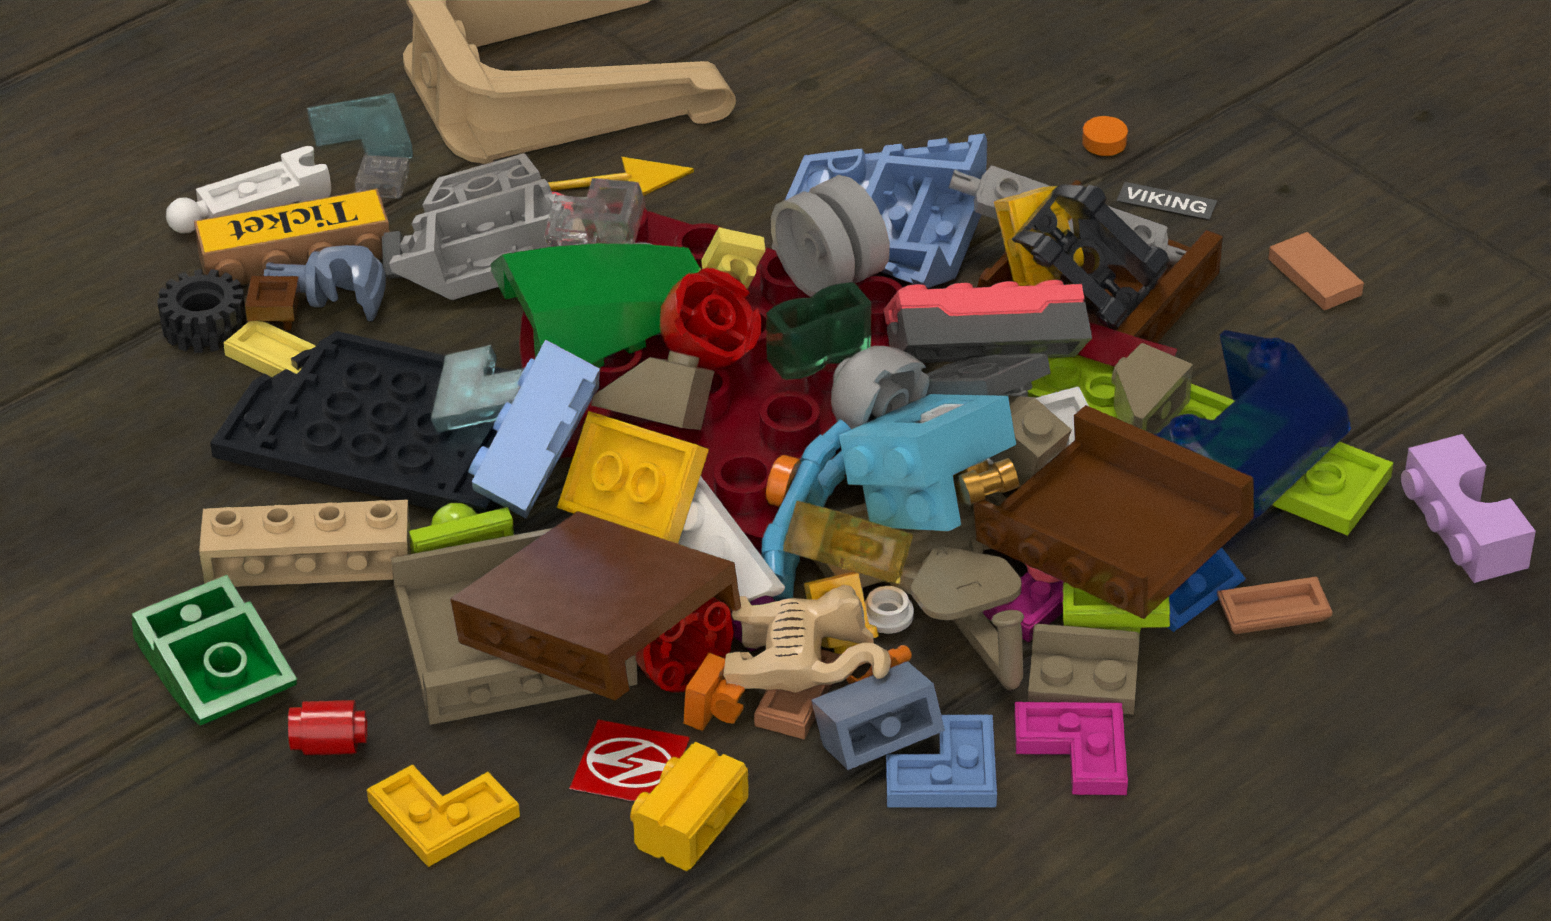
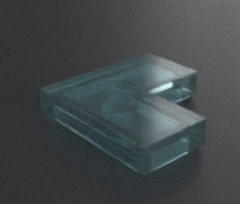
M394 93L307 108L308 120L316 146L361 139L367 160L369 157L373 158L371 165L381 163V160L389 162L413 157L412 144Z
M491 345L446 355L431 417L437 432L496 420L505 403H513L521 388L517 383L524 368L493 375L497 356Z

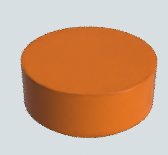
M1094 117L1083 126L1082 144L1086 150L1095 155H1116L1127 146L1128 128L1124 122L1114 117Z
M787 455L777 458L767 482L766 498L769 504L781 506L801 465L800 459Z

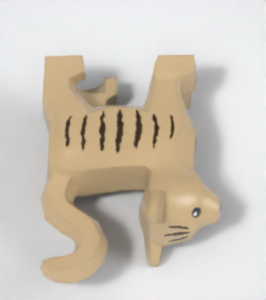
M842 585L834 588L818 600L789 598L764 605H751L746 596H740L741 608L737 611H732L733 619L741 621L743 646L755 649L760 646H766V650L756 657H753L749 652L726 654L723 675L727 683L745 687L744 689H782L797 693L816 685H830L842 682L858 666L865 663H871L872 673L876 679L884 678L889 672L891 664L890 655L887 650L874 644L873 634L865 627L862 603L855 590L850 586ZM827 636L860 643L849 647L833 663L826 664L821 662V643L823 637Z

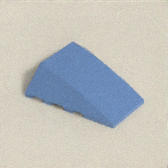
M985 134L969 135L968 142L949 144L947 138L928 140L927 147L904 149L902 144L886 145L882 152L865 154L861 148L804 155L786 199L803 191L809 192L810 188L837 175L852 178L866 190L877 205L885 222L890 250L889 261L881 272L913 284L925 285L929 288L956 279L981 217V214L975 212L974 196L949 189L948 187L954 170L978 179L982 178V175L986 172L987 138Z

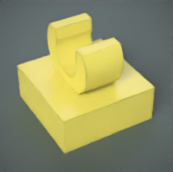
M719 227L701 260L702 269L713 268L726 272L748 289L756 274V267L765 253L764 237Z

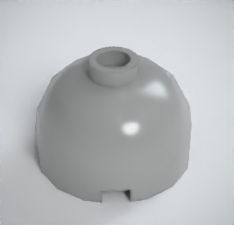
M872 346L854 354L851 358L843 360L834 372V383L831 391V406L836 421L841 419L853 429L925 397L929 387V376L921 371V368H926L925 365L900 349L886 346Z

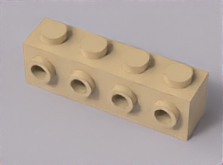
M408 500L203 509L199 553L204 584L228 575L234 587L394 580L391 558L411 554L409 539L411 526Z

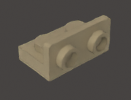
M1035 624L1033 629L1028 702L1122 703L1123 714L1134 715L1140 634L1135 631Z

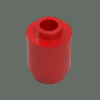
M355 700L305 701L302 703V707H290L288 713L290 750H303L304 756L356 754L358 743H367L368 722L366 710L357 711Z

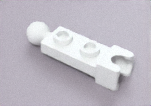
M305 146L281 154L282 162L280 161L197 188V202L187 197L177 198L166 210L167 223L176 232L181 234L191 233L195 230L194 221L286 205L296 201L303 202L330 197L331 181L328 167L325 164L315 165L314 148L312 146Z

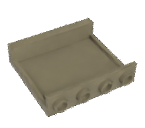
M553 528L391 558L395 596L430 725L593 693L465 646L458 641L450 598ZM634 654L625 661L629 686L638 685L637 662Z

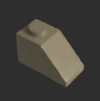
M1141 343L1127 358L1123 357L1118 361L1112 374L1111 381L1115 385L1114 409L1118 419L1159 436L1190 402L1193 364Z
M669 351L668 360L649 357L593 395L591 405L680 428L701 430L714 371L697 367L699 357Z
M1001 395L1008 396L1016 445L990 457V459L995 463L1009 458L1015 467L1019 484L1022 486L1065 449L1072 429L1035 397Z

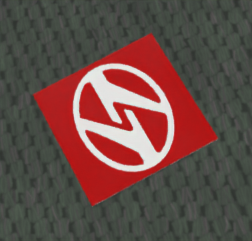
M598 719L569 789L635 802L642 792L651 793L660 782L661 773L668 760L672 757L680 759L686 750L690 737Z

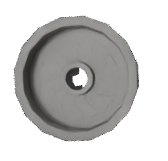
M837 175L810 188L809 192L803 191L776 204L771 215V234L776 253L792 281L809 297L823 300L850 287L851 282H860L885 269L889 261L890 250L885 222L875 202L866 190L852 178Z

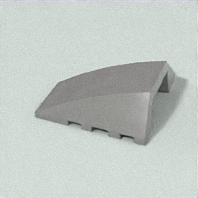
M519 154L437 178L422 204L425 213L416 215L412 222L414 234L404 236L399 245L402 254L393 256L389 265L393 273L450 300L458 299L499 287L491 272L490 263L502 254L559 246L573 218L567 207L563 208L559 196L556 193L552 194L548 182L545 179H541L539 171L526 154Z

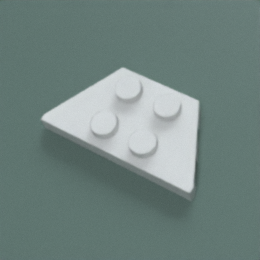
M700 476L678 544L735 562L739 595L746 596L749 602L764 595L774 597L781 594L785 590V586Z

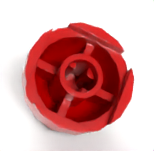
M704 268L698 273L687 274L672 287L661 306L660 331L664 343L670 351L699 357L697 365L699 368L708 370L724 369L745 356L755 347L761 335V315L758 308L752 311L749 302L745 298L750 293L741 282L726 272L713 268Z

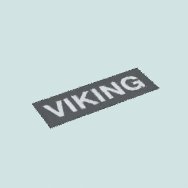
M1124 182L1116 200L1210 220L1217 200L1128 182Z

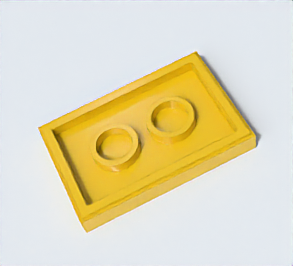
M588 411L557 508L571 513L580 511L678 544L709 449Z

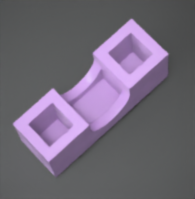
M1463 434L1408 448L1406 468L1401 474L1403 490L1409 499H1413L1424 513L1429 528L1439 534L1449 548L1453 561L1463 567L1471 580L1476 583L1528 569L1536 531L1511 498L1493 503L1480 502L1486 465Z

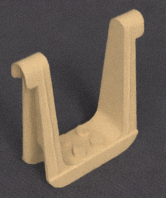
M406 0L413 13V42L408 44L403 53L405 71L445 144L455 155L470 162L488 164L495 159L688 114L694 123L707 124L727 117L733 111L736 104L734 93L716 66L710 62L522 71L499 70L480 62L477 47L639 6L651 0Z

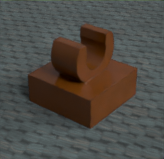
M251 276L245 304L247 321H264L266 323L267 321H283L284 330H291L293 321H295L300 296L299 276Z

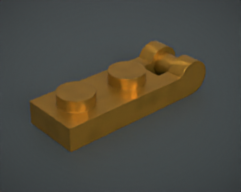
M1009 458L993 464H989L986 459L953 475L957 502L969 505L984 500L986 495L997 491L1004 493L1019 487L1015 467Z

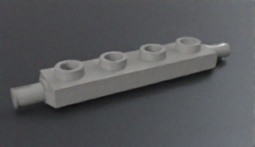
M991 165L982 175L981 179L954 170L948 188L974 196L975 212L998 220L994 201L1033 189L1050 186ZM1108 206L1150 247L1153 245L1165 250L1170 259L1167 264L1174 266L1187 252L1167 245V226ZM1071 219L1070 221H1068L1070 231L1074 234L1073 222ZM1081 247L1082 250L1091 252L1089 249Z

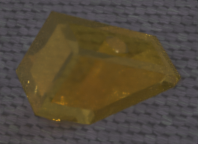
M796 501L783 551L899 585L913 534L824 507Z

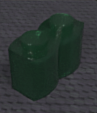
M848 282L825 287L816 292L811 298L792 299L774 306L766 313L768 362L782 379H801L818 372L826 364L841 363L843 360L851 358L854 354L871 347V301L855 283Z

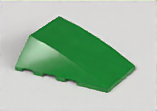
M595 243L546 247L502 254L490 263L491 272L505 300L517 297L533 327L535 359L546 339L598 368L604 366L605 357L623 349L631 354L646 347L645 339L661 333V306L668 293L684 276L689 273H698L701 270L689 248L651 244Z

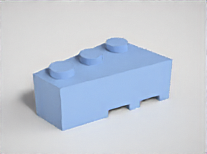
M545 339L536 359L531 358L524 368L517 383L521 388L513 403L506 402L493 426V429L498 432L489 449L482 446L469 468L468 473L474 475L472 480L473 490L527 518L592 401L593 395H595L599 388L600 368Z

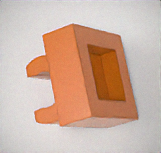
M709 653L687 685L683 724L703 731L713 715L723 722L733 724L741 714L744 705L738 703V700L744 693L745 687L726 682L723 675L724 658Z

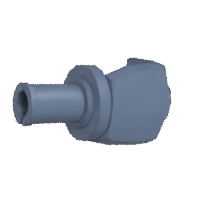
M343 245L326 247L321 251L312 252L306 265L268 262L266 269H264V276H299L300 293L306 294L309 305L312 307L322 308L325 306L328 298L333 302L338 299L336 287L355 291L357 303L362 305L367 321L375 319L386 287V272L383 265L364 246Z

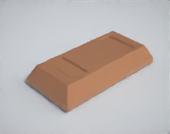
M1317 577L1217 591V596L1234 634L1322 622L1331 617L1333 613Z

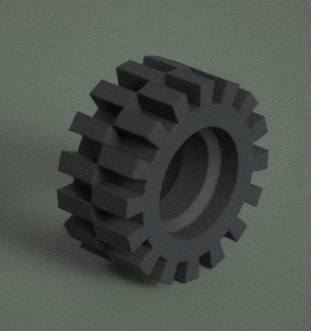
M202 269L194 270L195 276L188 277L187 273L184 272L178 275L179 282L173 279L167 281V289L161 288L159 298H157L161 328L164 338L167 337L168 343L172 346L178 343L179 350L187 352L189 347L193 346L194 353H203V347L210 346L211 352L219 350V343H224L247 324L243 289H241V283L237 279L232 280V275L225 272L219 277V271L210 269L208 275H203Z

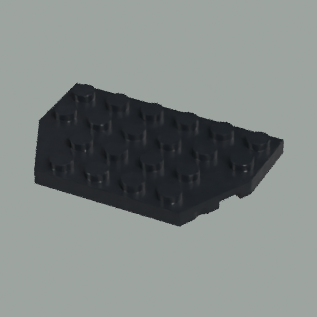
M336 331L319 341L316 347L304 350L291 358V364L297 370L302 368L297 374L285 369L272 378L265 373L253 380L210 442L212 458L386 499L408 500V504L437 511L449 503H463L471 507L476 514L495 510L498 503L473 490L472 480L474 475L468 473L479 449L482 446L489 449L498 432L493 429V426L506 402L513 403L517 395L515 371Z

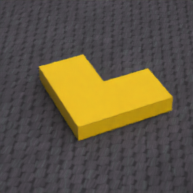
M412 764L367 789L368 802L427 867L520 817L519 803L489 772L442 796Z

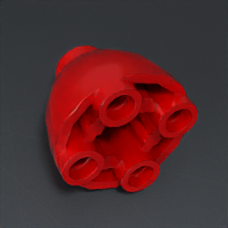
M712 597L635 654V660L648 679L665 691L685 692L687 685L709 653L726 659V654L730 653L734 634L729 607L724 602Z

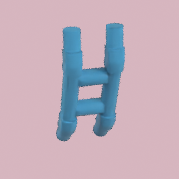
M841 419L826 433L817 436L806 447L800 459L801 465L773 522L768 525L763 535L762 557L785 586V590L781 594L773 597L775 601L793 598L796 567L800 561L799 557L828 496L832 495L835 486L845 478L846 471L842 450L832 458L836 454V450L841 447L839 435L851 430Z

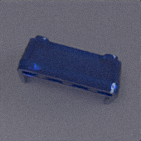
M1224 330L1220 334V340L1232 399L1235 401L1214 420L1199 418L1193 414H1183L1173 418L1167 426L1154 435L1253 477V519L1264 513L1344 438L1351 429V423L1345 403L1293 344L1285 342L1280 338H1264Z

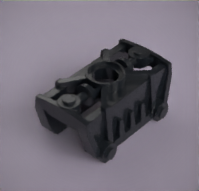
M1062 184L1057 186L1018 230L1012 240L1015 243H1020L1033 255L1034 258L1032 260L1036 264L1044 266L1058 280L1063 281L1064 285L1082 284L1085 298L1083 302L1086 304L1087 312L1094 314L1103 326L1117 330L1150 291L1161 281L1168 269L1167 263L1170 259L1162 248L1153 245L1150 247L1105 204L1107 198L1099 187L1093 185L1085 187ZM1055 201L1072 217L1074 234L1069 229L1062 232L1056 227L1057 217L1050 209V206ZM1080 247L1089 249L1095 258L1094 268L1088 274L1073 260L1076 250ZM1108 266L1125 267L1143 287L1138 292L1131 287L1120 288L1114 282L1116 274ZM1105 289H1107L1112 295L1110 296V295L1105 291Z

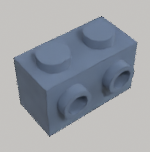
M908 661L890 668L884 678L876 679L872 675L811 700L823 747L847 770L945 731L934 683Z

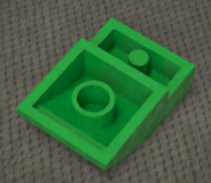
M228 575L132 613L133 638L145 658L180 707L200 726L297 685L295 674L250 601L243 602Z

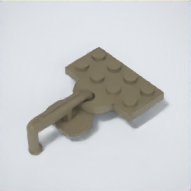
M997 491L986 495L984 500L999 506L1006 498L1001 492ZM957 502L961 525L950 531L870 527L866 503L818 517L804 548L826 578L856 572L859 573L862 589L872 584L887 581L892 586L911 594L928 616L939 620H953L1007 690H1014L1020 686L1023 678L1021 622L1024 619V615L1018 610H1006L997 613L992 618V623L997 626L996 630L983 614V611L1015 600L1021 593V579L1005 559L984 554V550L990 548L976 541L974 503L969 505Z

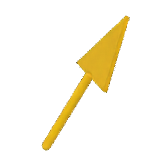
M622 157L625 173L548 182L551 191L628 181L632 199L636 200L693 173L694 168Z

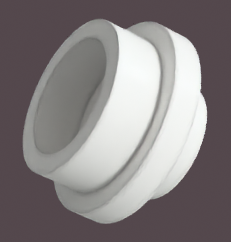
M878 587L871 591L864 601L869 624L877 626L879 633L892 634L903 631L913 621V605L908 599L907 594L897 587Z

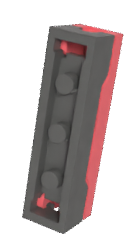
M1048 280L1036 286H1019L1017 282L1006 281L991 287L973 288V285L970 283H957L945 289H927L925 285L915 284L898 290L884 308L885 322L888 324L887 333L890 347L900 349L922 363L956 362L970 355L1047 354L1048 358L1075 357L1092 339L1086 304L1083 302L1085 298L1082 284L1064 285L1061 280Z

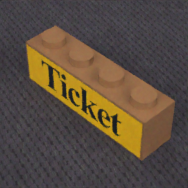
M377 188L194 221L199 258L204 275H208L210 269L218 270L219 277L226 272L232 275L233 281L237 279L241 285L250 284L251 276H264V269H266L268 262L306 265L312 252L321 251L331 246H364L378 260H382V236H384V233L389 232L388 219Z

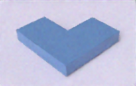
M941 715L945 731L939 733V754H886L887 807H996L997 786L993 715Z

